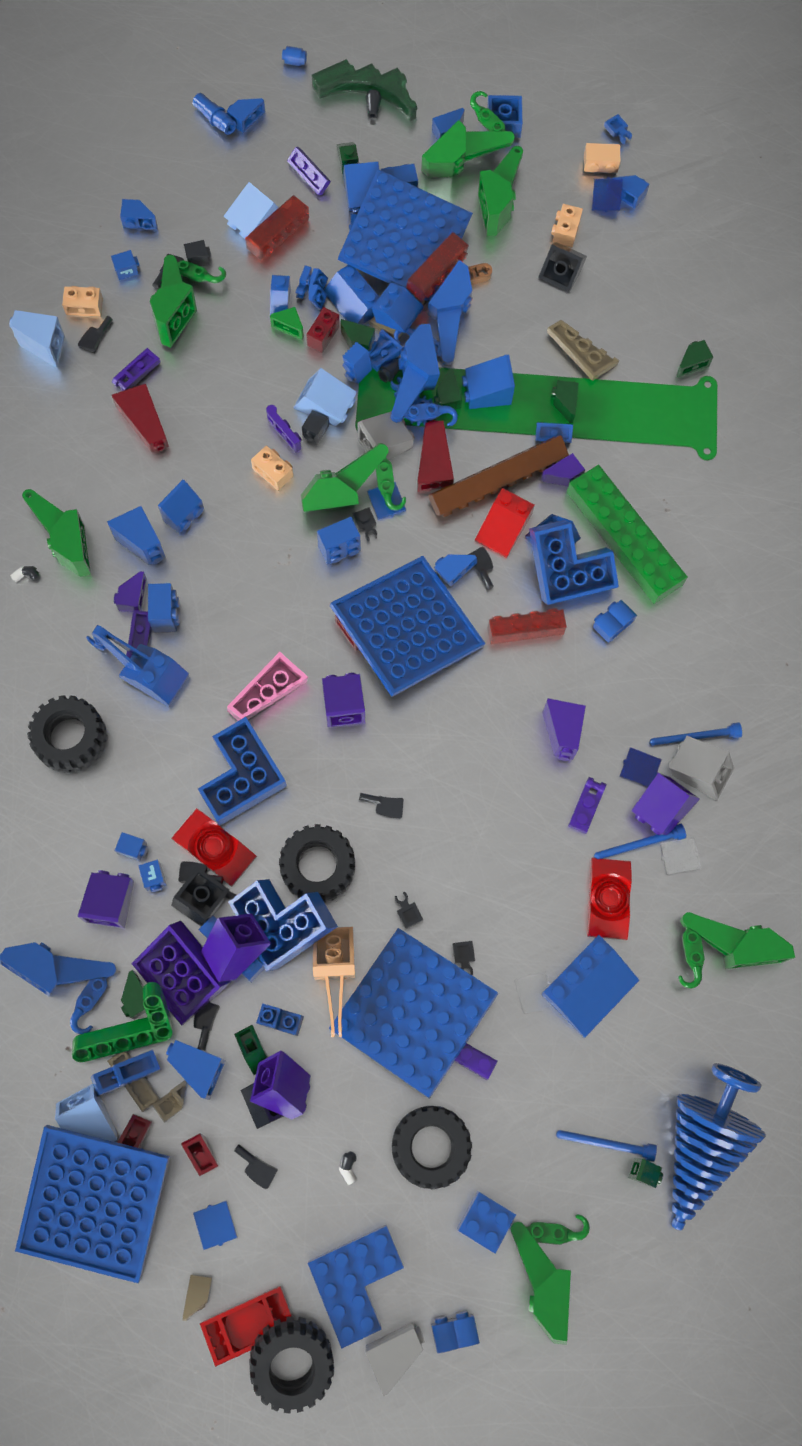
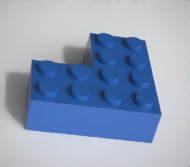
M562 520L529 528L541 599L547 605L619 587L613 551L605 547L576 555L570 522Z
M247 717L212 736L231 769L199 787L198 791L219 826L287 787L284 777Z
M270 879L255 881L228 902L235 915L252 913L270 941V945L259 956L266 972L281 968L338 927L319 892L306 893L285 908Z
M387 1225L308 1261V1266L341 1349L382 1330L366 1286L404 1268Z

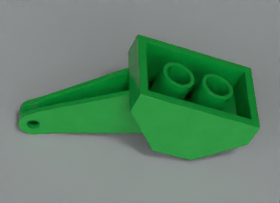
M514 146L494 171H480L478 197L486 237L496 236L510 220L511 211H514L513 200H516L515 190H512V186L523 156V149L520 146Z
M32 489L25 490L22 493L25 503L50 535V538H47L49 550H52L53 557H56L60 564L80 577L91 575L85 526L78 510L74 509L63 512Z

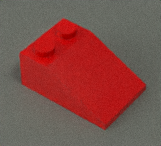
M502 488L475 541L507 558L532 516L535 504Z

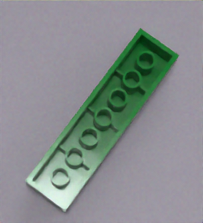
M599 464L569 483L567 494L653 604H656L684 585L688 576Z

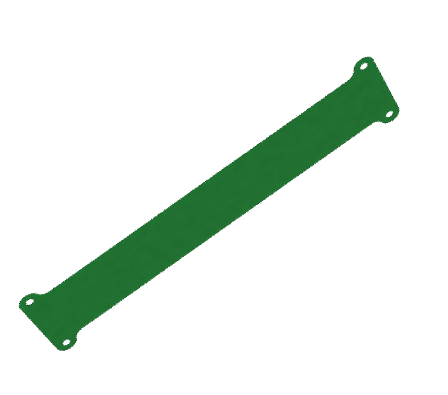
M439 367L440 375L435 389L422 391L419 395L420 399H423L424 395L426 400L432 398V403H434L437 387L448 370L453 369L462 398L461 409H456L458 420L453 426H447V423L453 419L450 413H443L433 419L444 421V426L447 429L536 435L537 422L573 424L572 438L687 446L694 448L704 460H711L717 454L718 385L717 381L711 376L700 378L699 382L694 386L600 379L592 381L587 378L513 373L515 388L511 405L469 409L468 402L465 403L464 399L466 387L462 386V376L465 375V369ZM373 368L359 382L355 421L357 431L359 421L391 412L396 400L394 397L396 391L391 388V382H383L379 378L378 372ZM399 370L392 380L395 385L399 384L397 377L403 378L402 370ZM557 380L579 383L576 414L573 423H569L554 406V398H551L552 387H556ZM707 381L711 383V387L709 388L705 387L704 383ZM403 418L405 425L417 426V422L411 424L407 418ZM709 448L710 454H705L704 449Z

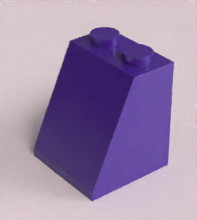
M351 672L346 673L344 676L328 675L326 678H322L327 727L365 723V706L360 674Z
M547 698L542 713L553 754L563 761L573 760L579 749L586 706Z
M658 773L631 811L636 814L635 818L643 824L647 822L651 825L650 829L657 835H668L700 798L670 776Z
M98 870V873L91 872L78 917L86 923L125 928L134 881L129 878L128 874L117 873V876L109 875L110 872Z
M252 913L220 917L213 926L201 953L218 982L235 980L270 945V941Z
M280 1050L258 1063L250 1102L292 1120L303 1115L306 1110V1098L310 1090L309 1082L311 1075L285 1052Z

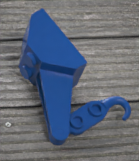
M460 260L428 303V316L437 320L439 341L433 338L436 356L441 357L445 365H451L454 362L460 317L463 312H468L473 299L471 297L472 286L469 269ZM409 327L406 333L411 336L416 329ZM395 330L394 339L401 344L398 335L402 332Z
M421 324L405 343L404 349L401 351V359L398 360L399 369L403 372V378L390 418L393 422L399 423L403 418H407L409 421H423L435 419L443 413H450L453 419L447 423V426H453L458 420V414L454 408L434 403L414 404L422 391L435 389L440 375L431 325Z
M99 625L92 632L93 639L90 636L86 637L88 642L102 651L108 649L125 666L119 674V678L167 707L170 706L189 677V673L161 651L143 644H139L136 649ZM110 640L133 654L131 658L125 655Z
M33 942L5 948L0 954V964L47 996L51 995L57 985L89 981L76 1000L74 1013L70 1018V1026L77 1034L88 1033L92 1030L93 1026L91 1025L86 1029L79 1028L77 1022L82 1015L93 1009L106 990V979L113 976L116 972V967L113 963L53 955L50 951L51 948L42 942L40 945Z

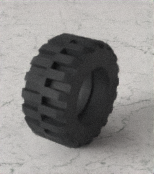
M65 695L59 696L58 700L51 698L48 700L49 703L47 705L42 703L39 706L40 711L38 713L34 712L32 715L33 722L30 721L28 724V728L31 731L27 733L34 754L47 767H51L58 772L62 770L64 773H70L71 769H74L76 772L81 771L82 766L85 765L87 768L91 766L90 761L93 759L97 761L100 757L98 752L103 751L105 748L103 741L107 740L103 719L94 706L85 699L81 698L78 700L76 696L72 695L69 696V699ZM68 719L81 721L85 731L77 745L69 749H57L51 744V734L59 723Z
M315 824V827L310 828L309 825L304 826L303 830H296L291 838H287L285 846L280 851L279 866L282 879L289 891L297 895L298 898L306 893L319 892L325 903L326 900H334L340 893L343 894L347 886L352 882L355 873L353 848L350 846L349 840L346 837L344 838L340 831H334L331 826L321 827V824ZM312 847H325L334 854L336 868L328 879L315 882L306 879L301 874L299 859L306 850Z
M424 1106L409 1112L396 1127L392 1139V1155L399 1172L410 1183L424 1189L445 1188L450 1186L451 1183L456 1182L465 1173L472 1156L470 1132L465 1123L456 1113L441 1106ZM429 1126L438 1127L445 1131L451 1141L449 1158L444 1164L435 1168L425 1167L418 1163L412 1152V1142L415 1135L421 1129Z
M293 1316L286 1317L287 1321L284 1322L277 1319L274 1321V1326L270 1327V1325H267L263 1328V1335H257L255 1345L251 1348L249 1359L250 1380L256 1396H261V1402L267 1406L270 1403L272 1410L278 1412L279 1408H281L287 1414H291V1410L297 1409V1413L304 1411L303 1407L305 1406L309 1408L315 1406V1400L317 1398L319 1400L323 1399L325 1389L328 1390L332 1384L331 1378L334 1376L332 1349L329 1339H326L325 1332L322 1329L318 1330L317 1324L310 1321L307 1324L306 1319L302 1317L295 1321ZM288 1348H300L310 1354L312 1366L303 1377L297 1380H282L271 1371V1362L279 1352Z

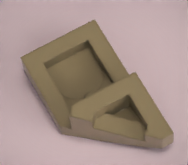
M185 1080L152 1105L164 1123L182 1110L187 1084Z
M190 1275L183 1321L190 1319V1316L202 1310L205 1304L208 1303L212 1278Z

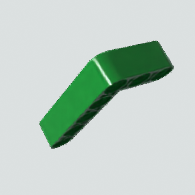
M149 982L143 987V1005L147 1017L76 1036L72 1041V1058L76 1062H87L170 1039L172 1037V1021L161 986L158 983Z

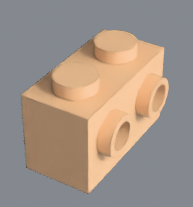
M586 143L584 172L618 173L620 144Z
M563 204L561 211H557L555 221H558L557 225L554 224L551 235H554L553 243L557 242L573 247L583 208Z
M64 287L62 306L66 315L101 316L103 297L100 288Z
M267 445L251 459L252 468L277 490H280L293 477L292 465L287 460H282L279 453L275 449L271 450Z

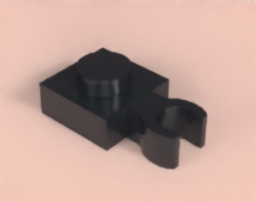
M370 507L352 513L359 532L365 530L366 540L370 541L368 536L370 533H373L375 538H377V531L373 528L376 526V521Z
M403 892L405 900L399 901L397 896H395V902L401 906V909L397 910V914L406 930L422 922L423 918L415 902L409 904L408 895L406 892Z
M473 941L452 943L455 964L461 963V969H468L470 975H473V969L469 963L475 962Z

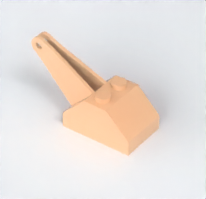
M353 927L335 928L313 944V977L315 980L322 979L326 981L331 1019V1037H335L329 979L340 978L338 1031L339 1037H342L344 979L355 978Z

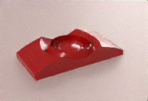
M197 808L171 838L217 876H223V881L231 887L257 858L251 850Z
M591 858L587 937H597L600 935L602 938L628 940L632 884L631 861Z
M281 1286L262 1293L200 1323L215 1367L250 1351L252 1346L255 1345L257 1335H263V1328L267 1325L272 1327L275 1320L280 1319L281 1322L287 1321L286 1317L292 1316Z

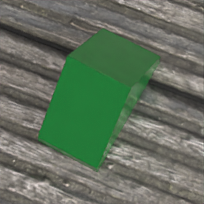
M296 307L270 315L271 327L303 340V326Z

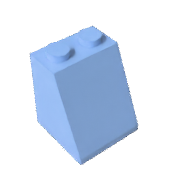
M249 182L224 217L229 220L227 224L234 230L238 228L241 231L239 234L246 240L250 238L255 242L282 219L285 213Z
M15 310L13 317L10 318V328H12L14 337L19 345L50 365L57 367L65 338L58 317Z
M320 368L309 378L293 408L307 415L314 410L328 417V423L336 426L346 420L348 416L346 412L355 403L356 399L354 397L357 392Z
M93 1084L56 1103L55 1120L60 1128L113 1142L117 1140L116 1128L101 1097H97Z

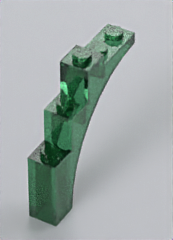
M345 59L311 75L312 87L320 99L345 92L367 94L370 90H377L380 92L382 99L395 105L410 121L416 119L417 104L410 98L406 89V76L400 72L398 67L381 75L380 71L372 63L355 71L354 66L350 65L348 60Z

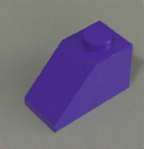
M572 453L543 471L541 480L545 483L568 487L571 481L585 473V468Z
M138 572L118 587V593L114 594V604H116L119 611H142L147 581L144 572Z

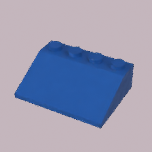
M598 935L541 995L585 1038L638 983L639 979L618 953Z

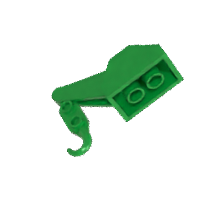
M477 91L473 93L470 98V105L475 111L478 121L488 131H466V127L458 120L422 155L421 171L427 177L452 178L455 174L458 175L462 172L464 162L502 148L510 147L513 144L514 134L510 131H505V124L490 109L482 107L476 102L478 96H488L485 92Z
M168 255L164 258L161 288L150 298L154 322L161 344L171 348L197 311L193 286L182 282L181 275L197 282L220 283L226 277L224 268L218 267L222 274L220 276H213L205 268L188 261L177 262L173 255Z
M379 443L336 473L331 472V470H322L320 474H316L301 494L303 511L359 504L357 491L375 469L378 489L384 497L386 506L391 510L402 509L405 506L406 497L402 498V502L399 505H394L391 500L394 489L392 464L386 458L389 452L388 447L384 443Z
M691 912L685 913L680 919L681 924L686 928L682 935L686 962L694 973V980L690 983L685 982L681 975L678 977L682 986L686 988H695L702 981V968L705 960L702 940L725 955L723 957L725 969L783 963L795 958L793 945L772 929L762 928V925L751 926L743 931Z
M579 1214L576 1215V1218L580 1219L584 1225L583 1230L580 1232H574L561 1224L534 1222L529 1227H526L521 1222H515L511 1226V1234L534 1291V1296L530 1295L529 1312H533V1318L554 1344L567 1345L571 1270L556 1269L538 1243L562 1245L570 1241H579L586 1238L589 1234L590 1225L588 1220Z

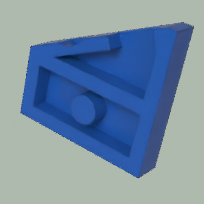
M383 329L380 330L378 340L374 341L372 349L369 351L371 367L377 372L381 366L400 356L401 351L404 349Z

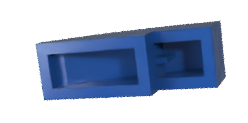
M151 1050L95 1073L91 1076V1080L97 1097L148 1076L160 1070L154 1051Z

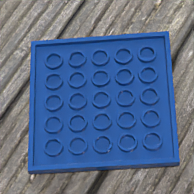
M377 169L340 251L338 260L389 284L394 283L405 287L411 294L429 302L444 282L473 213Z
M424 556L330 603L331 609L391 697L485 645L484 640Z
M397 928L343 1007L341 1038L430 1099L498 996V992ZM337 1016L334 1020L335 1033L339 1036Z
M46 1125L41 1137L15 1252L139 1283L170 1156Z

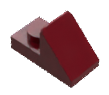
M133 1114L117 1143L141 1149L142 1142L151 1127L152 1121Z
M199 1133L181 1143L199 1176L218 1167V1163L203 1134Z

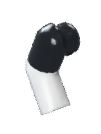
M22 566L10 576L17 582L28 575L31 579H35L39 576V572L34 566Z
M352 1151L342 1156L339 1170L348 1185L357 1180L351 1170L353 1162L357 1159L356 1154Z

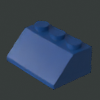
M347 265L337 271L324 289L327 293V298L345 320L363 325L374 317L372 307L379 299V296L356 268Z

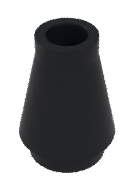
M370 90L365 96L368 117L377 118L382 96L379 91Z
M399 358L380 367L378 376L383 382H391L400 370L398 365Z

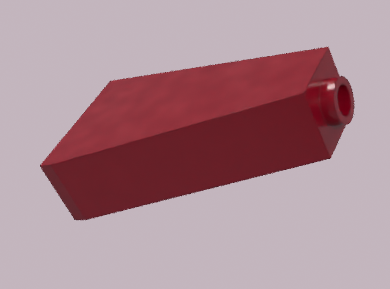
M146 384L112 394L116 408L151 452H159L169 447Z
M432 420L425 424L417 492L442 489L454 483L444 421Z

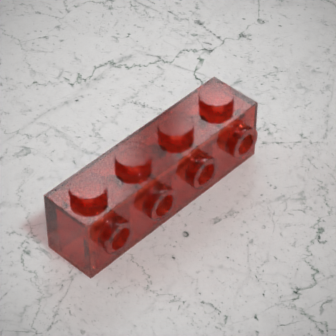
M293 195L245 238L246 248L261 261L265 257L270 256L277 246L282 245L287 237L293 235L297 228L308 221L309 207Z
M452 232L408 279L406 289L421 301L426 297L429 298L435 291L434 288L437 285H442L446 279L445 276L448 273L450 274L459 260L463 262L466 259L469 245Z
M557 608L549 609L547 612L532 611L525 615L515 613L510 615V617L495 616L489 619L487 626L490 645L564 635L567 628L564 610H558Z

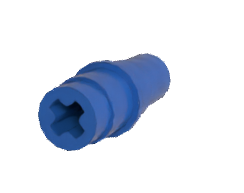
M203 93L195 95L192 102L193 106L209 120L212 126H216L226 135H231L237 125L231 116L226 113V110L212 102Z

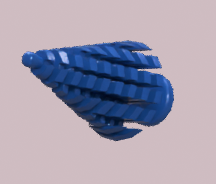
M714 1063L711 1068L714 1076L727 1083L719 1104L695 1095H677V1106L680 1107L676 1109V1118L679 1121L676 1122L675 1129L677 1132L675 1136L677 1148L675 1149L674 1157L677 1162H674V1171L677 1175L673 1177V1184L677 1188L673 1189V1198L677 1202L672 1204V1211L676 1216L671 1223L676 1230L684 1229L686 1219L692 1220L695 1217L696 1213L694 1210H701L705 1204L703 1201L710 1200L713 1196L712 1191L715 1192L722 1186L720 1181H727L731 1176L730 1171L734 1172L739 1167V1162H743L748 1157V1153L757 1147V1143L766 1137L765 1132L758 1125L731 1110L739 1089L757 1093L761 1089V1083L748 1074L727 1065Z

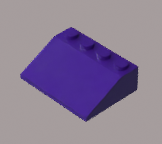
M178 921L168 925L131 964L147 983L155 982L161 986L168 1010L182 1026L206 1004L218 996L231 983V980L218 982L201 953L203 946L184 923Z

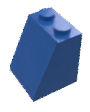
M379 161L344 165L343 177L349 212L353 211V214H358L377 169H379Z
M509 355L465 368V375L462 376V386L466 387L464 399L465 403L468 402L469 409L512 404L515 385Z
M142 506L107 521L114 539L146 564H157L166 558L161 543Z
M175 1040L174 1044L170 1043L166 1055H168L167 1061L201 1098L210 1100L226 1060Z

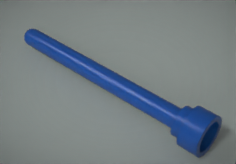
M740 722L731 723L730 726L722 729L650 739V744L655 746L682 742L686 736L697 740L727 735L733 738L742 737V727Z
M682 823L677 824L668 835H654L596 852L594 857L596 859H603L671 838L682 840L686 838V831Z
M559 1130L556 1133L559 1139L639 1154L647 1161L654 1162L656 1159L657 1145L648 1143L647 1145L638 1146Z

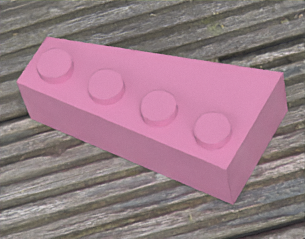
M279 652L227 706V712L237 721L245 717L250 719L305 684L308 676Z

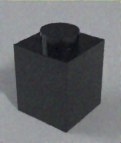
M204 240L184 244L188 262L200 267L210 265L209 257H211L209 246H205Z
M312 410L302 426L304 438L308 441L319 443L329 427L328 417Z

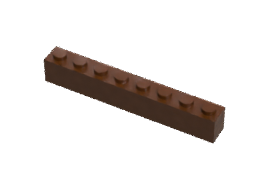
M554 436L433 492L428 497L435 514L446 517L453 513L452 510L456 508L461 510L468 507V503L473 500L478 502L485 499L484 495L488 493L493 495L500 492L501 487L505 485L510 487L517 484L516 480L520 478L525 480L532 477V473L537 470L538 472L545 471L549 468L548 465L556 464L569 456L562 436Z

